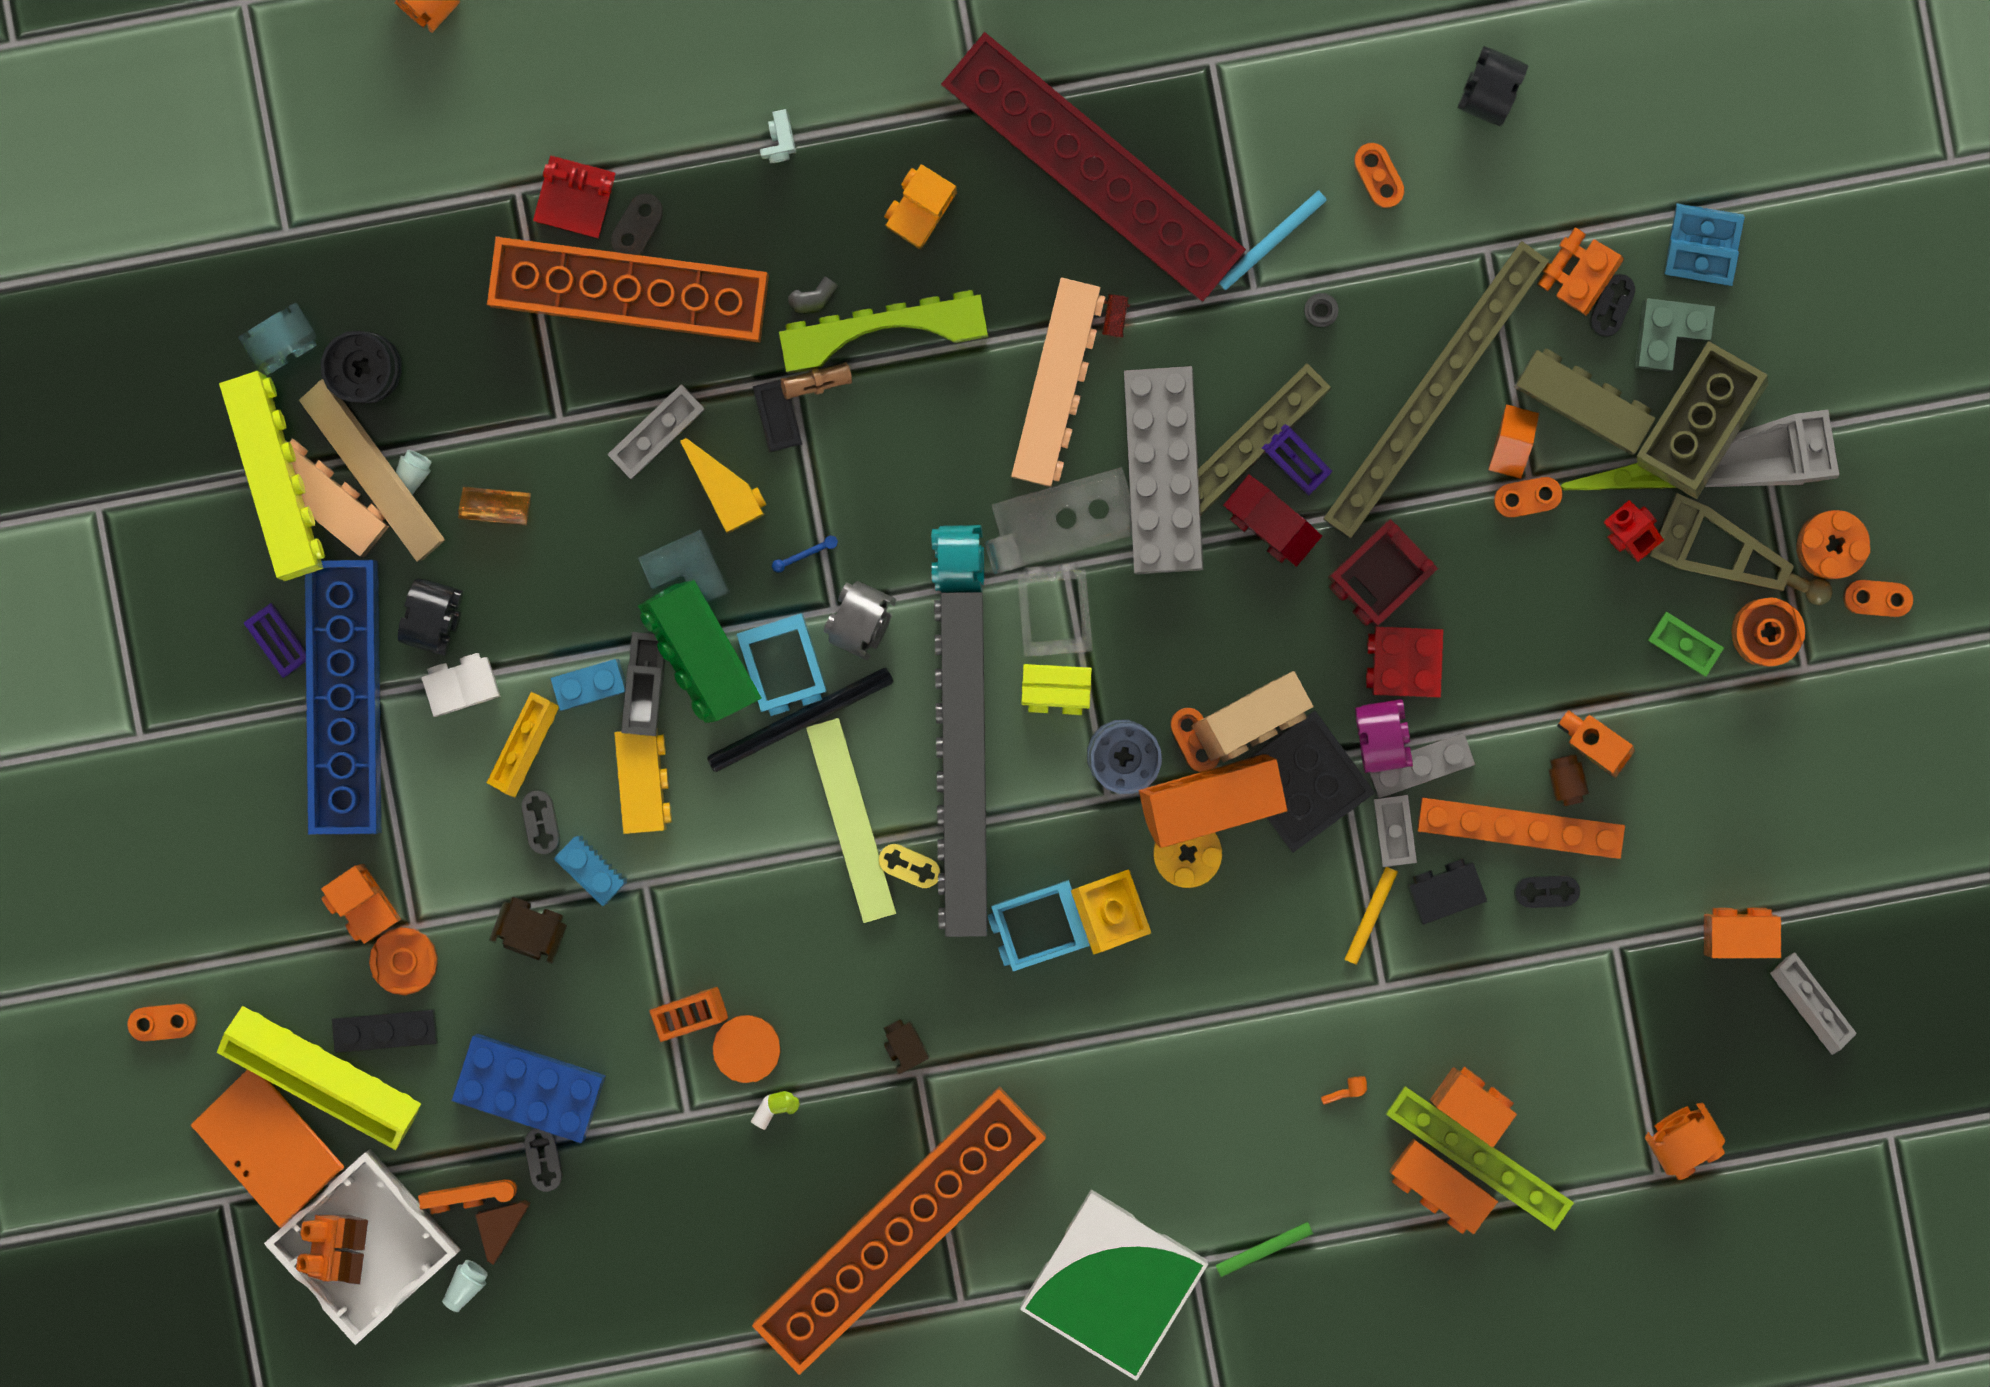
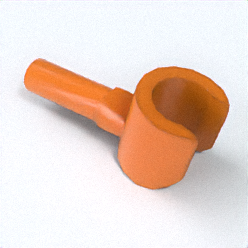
M1366 1077L1347 1078L1348 1089H1342L1322 1096L1323 1105L1342 1098L1362 1096L1367 1091Z

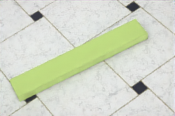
M836 718L806 727L863 923L896 914L885 872L879 865L878 848L840 719Z

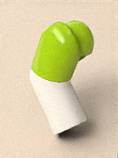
M787 1091L767 1095L760 1104L751 1123L765 1130L774 1114L784 1112L794 1114L800 1105L798 1098Z

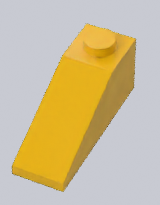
M687 438L680 441L727 533L764 516L761 508L767 504L758 487L752 490L748 483Z

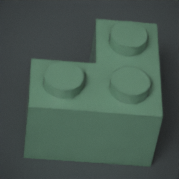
M1645 299L1642 302L1634 369L1669 373L1673 370L1676 340L1700 343L1711 341L1715 306Z

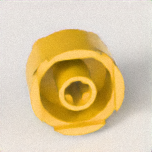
M1211 833L1163 848L1154 843L1153 857L1159 873L1168 882L1182 888H1193L1205 884L1217 873L1222 861V847L1216 833ZM1185 844L1189 848L1193 845L1196 847L1197 850L1193 853L1195 859L1192 862H1189L1187 859L1182 861L1179 859L1178 856L1182 853L1180 849L1182 845Z

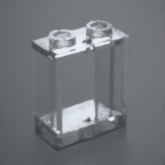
M1078 563L1058 565V572L1045 573L1044 566L1024 568V575H1017L1024 657L1092 651L1086 570H1079ZM1078 579L1083 638L1032 642L1027 583Z

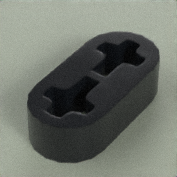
M1622 274L1614 275L1599 296L1590 318L1591 329L1598 336L1609 337L1620 329L1635 294L1634 282L1628 276ZM1620 281H1623L1625 283L1624 289L1628 291V295L1620 296L1617 304L1611 302L1614 291L1610 289L1611 284L1617 285ZM1610 307L1614 309L1611 321L1615 322L1614 327H1607L1604 331L1600 329L1601 323L1597 321V316H1604Z
M1569 876L1526 877L1518 881L1515 886L1514 895L1518 903L1524 907H1566L1578 900L1580 887L1576 880ZM1566 881L1567 886L1573 888L1574 891L1573 894L1567 896L1566 901H1562L1560 895H1550L1549 888H1560L1561 882ZM1530 882L1533 888L1545 889V895H1535L1533 902H1528L1527 897L1521 896V890L1526 889L1527 883Z

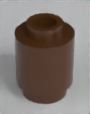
M1574 754L1550 760L1551 769L1548 770L1555 800H1563L1564 806L1584 802L1583 795L1589 794L1583 765L1582 762H1578L1577 755Z

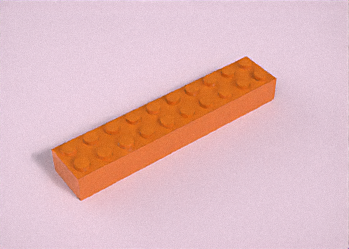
M999 1086L754 1321L753 1328L800 1375L1046 1139V1134Z

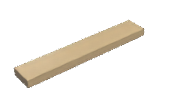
M321 379L299 399L300 403L417 562L424 560L445 541L444 537L345 402L335 396L327 388L324 380Z

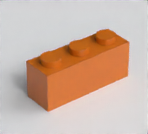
M1414 1138L1389 1170L1395 1176L1392 1183L1407 1194L1413 1189L1422 1196L1419 1202L1434 1214L1439 1209L1450 1217L1447 1223L1462 1234L1466 1230L1475 1234L1498 1203L1496 1198Z

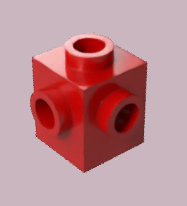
M1630 500L1604 521V524L1611 532L1607 536L1611 544L1619 552L1625 549L1637 562L1664 541L1654 526L1657 522L1655 517L1645 506L1638 509Z

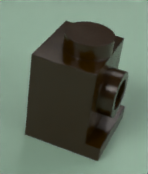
M899 1019L883 1028L888 1039L884 1043L886 1051L892 1061L899 1059L901 1063L896 1067L899 1075L930 1058L911 1021L904 1024Z

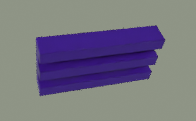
M1284 424L1281 427L1282 431L1278 435L1275 434L1271 438L1272 441L1269 444L1266 443L1262 449L1309 496L1333 471L1288 425ZM1288 437L1321 470L1318 475L1284 442ZM1278 447L1312 480L1309 485L1275 452Z
M270 603L244 622L246 628L282 678L287 677L292 671L298 669L306 662L305 648L273 603ZM270 613L300 655L297 660L265 617L267 614ZM257 621H260L290 665L284 667L254 625Z

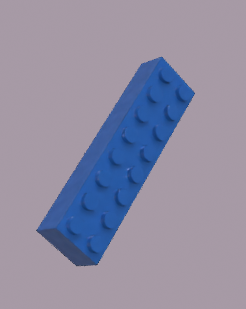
M321 561L323 569L305 575L308 835L382 833L378 561Z

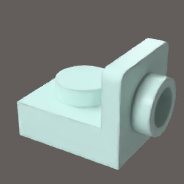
M786 109L772 112L774 121L768 122L772 142H779L778 146L760 149L762 159L769 158L770 163L789 160V154L796 153L789 114Z

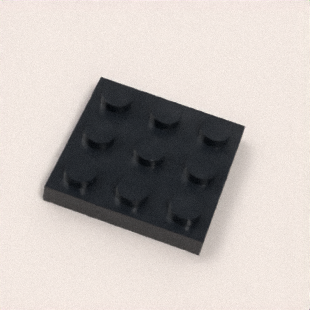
M1315 710L1307 715L1305 720L1289 728L1250 757L1267 754L1277 759L1287 812L1266 818L1292 853L1375 794L1372 787Z

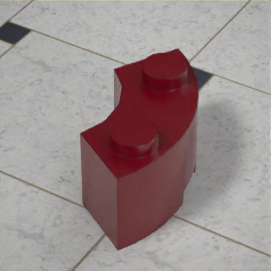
M1250 474L1223 505L1233 514L1229 520L1244 533L1249 528L1269 545L1266 551L1281 564L1286 559L1297 567L1322 537L1308 521Z

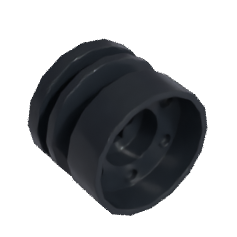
M351 331L335 337L325 348L320 362L321 376L327 388L338 398L353 403H376L389 397L399 385L402 376V359L395 345L387 338L371 332ZM360 362H368L367 366L371 369L370 374H362L363 369L359 367Z

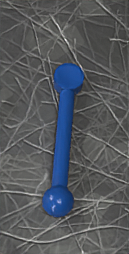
M827 536L824 542L785 560L777 559L773 561L772 569L774 572L780 573L786 566L825 548L834 549L838 541L834 536Z

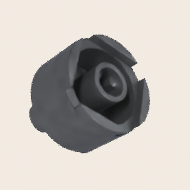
M856 581L853 585L846 583L838 598V601L842 604L836 615L832 613L829 616L824 632L829 635V643L868 660L871 655L867 653L869 647L876 649L882 640L892 617V614L886 612L888 605L895 606L896 599L859 581Z

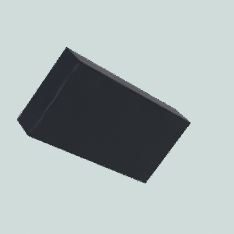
M781 379L753 386L769 452L802 445L791 398L786 400L784 397Z

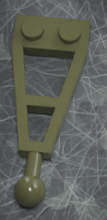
M1675 493L1659 530L1664 541L1649 553V557L1680 570L1784 591L1787 585L1805 593L1807 600L1814 605H1824L1831 599L1833 591L1828 581L1822 578L1810 581L1791 573L1794 565L1710 507ZM1703 518H1706L1742 543L1731 570L1686 560ZM1752 551L1779 568L1775 579L1743 573Z

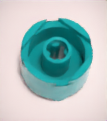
M981 525L939 526V529H932V550H935V558H938V562H932V583H935V591H940L941 593H983L984 547L979 545V538H983Z

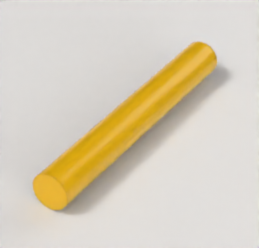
M1385 867L1345 956V960L1357 965L1398 871Z

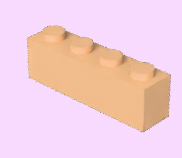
M292 438L290 443L296 456V461L292 462L295 475L299 474L305 486L306 493L302 494L305 507H310L314 519L359 557L364 558L390 526L383 521L385 518L375 505L371 503L367 508L358 500L361 494L347 482H344L342 486L331 478L334 472L320 460L314 464L305 457L308 450Z

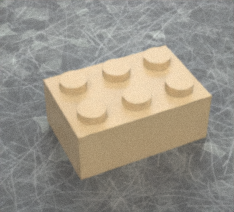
M1292 671L1191 726L1210 761L1221 758L1224 763L1248 751L1249 749L1246 745L1248 742L1253 747L1277 735L1276 727L1279 726L1282 731L1307 718L1305 711L1314 706L1295 671Z

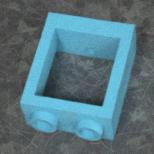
M802 613L737 633L750 678L762 697L758 700L761 712L769 710L770 716L789 711L788 704L801 700L803 706L822 700L821 693L827 692V688ZM798 630L815 686L768 701L750 645Z
M1069 880L991 906L993 913L987 916L993 934L1000 932L1004 945L999 946L998 949L1004 966L1011 964L1012 970L1016 971L1090 946L1071 893L1072 887ZM1059 893L1074 941L1018 959L1003 911Z

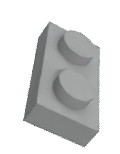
M1408 795L1373 799L1382 867L1417 863Z

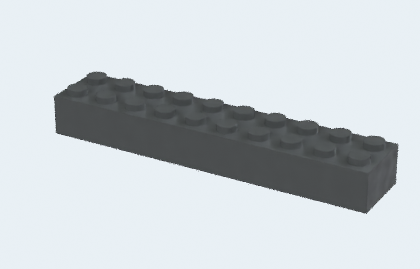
M941 593V600H934L935 621H941V634L935 635V655H942V669H935L936 689H942V703H936V724H943V737H936V757L943 758V771L937 772V792H944V805L937 806V826H944V839H938V861H944L945 873L938 874V895H945V907H939L938 922L939 929H945V937L987 936L983 593Z

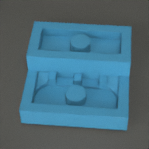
M1676 203L1665 275L1732 286L1739 255L1738 248L1745 218L1744 214Z

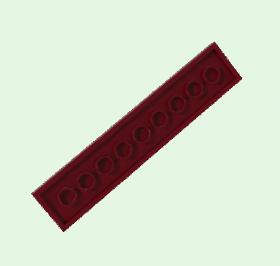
M986 32L980 36L941 83L942 87L1202 303L1246 251L1242 245Z

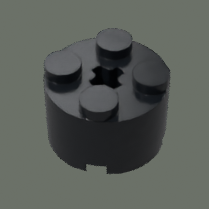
M1483 46L1476 61V68L1474 72L1470 73L1463 89L1464 92L1457 108L1501 127L1516 99V93L1519 85H1522L1528 64Z
M415 579L404 605L407 609L405 617H401L398 642L445 656L451 641V637L448 636L449 631L456 632L460 622L461 612L455 610H458L460 607L463 590L425 579Z

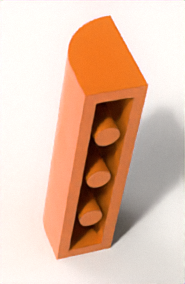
M1267 754L1139 790L1148 829L1155 843L1160 848L1287 812L1277 759Z

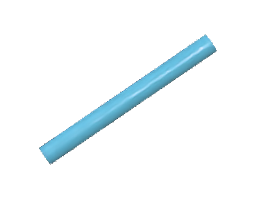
M1319 190L1234 264L1219 282V285L1226 291L1327 201L1326 197Z

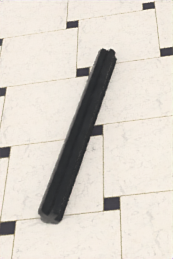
M882 668L822 698V700L814 702L710 754L707 757L708 763L714 772H718L891 685L894 682L887 668Z

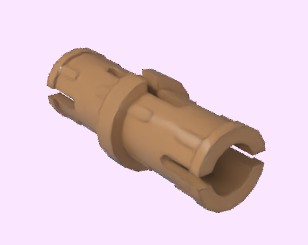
M847 362L819 370L815 367L809 369L807 373L781 378V388L786 400L813 392L816 395L822 394L825 389L852 383L851 371Z

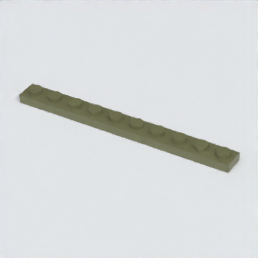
M1523 241L1519 243L1323 520L1350 539L1547 265L1549 262L1547 258Z

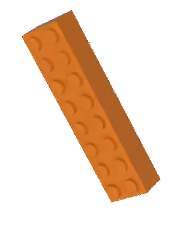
M496 237L487 305L491 308L760 343L769 274L763 271Z

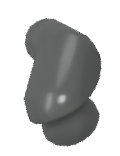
M824 276L815 291L801 293V291L795 290L789 295L788 303L793 307L794 311L801 314L820 311L827 304L838 285Z

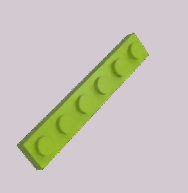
M1406 1086L1403 1087L1385 1113L1554 1231L1574 1204L1569 1198L1495 1147L1489 1146Z

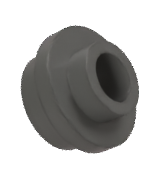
M1317 293L1311 296L1304 308L1306 319L1316 327L1331 325L1336 320L1339 311L1336 300L1326 293ZM1319 304L1325 305L1328 309V313L1324 317H1320L1315 313V307Z

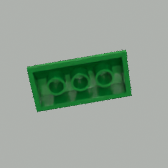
M695 580L671 585L638 605L642 613L640 618L643 625L655 635L659 642L657 648L661 656L671 663L676 672L674 677L681 689L687 691L692 700V710L700 720H703L705 723L719 721L762 698Z

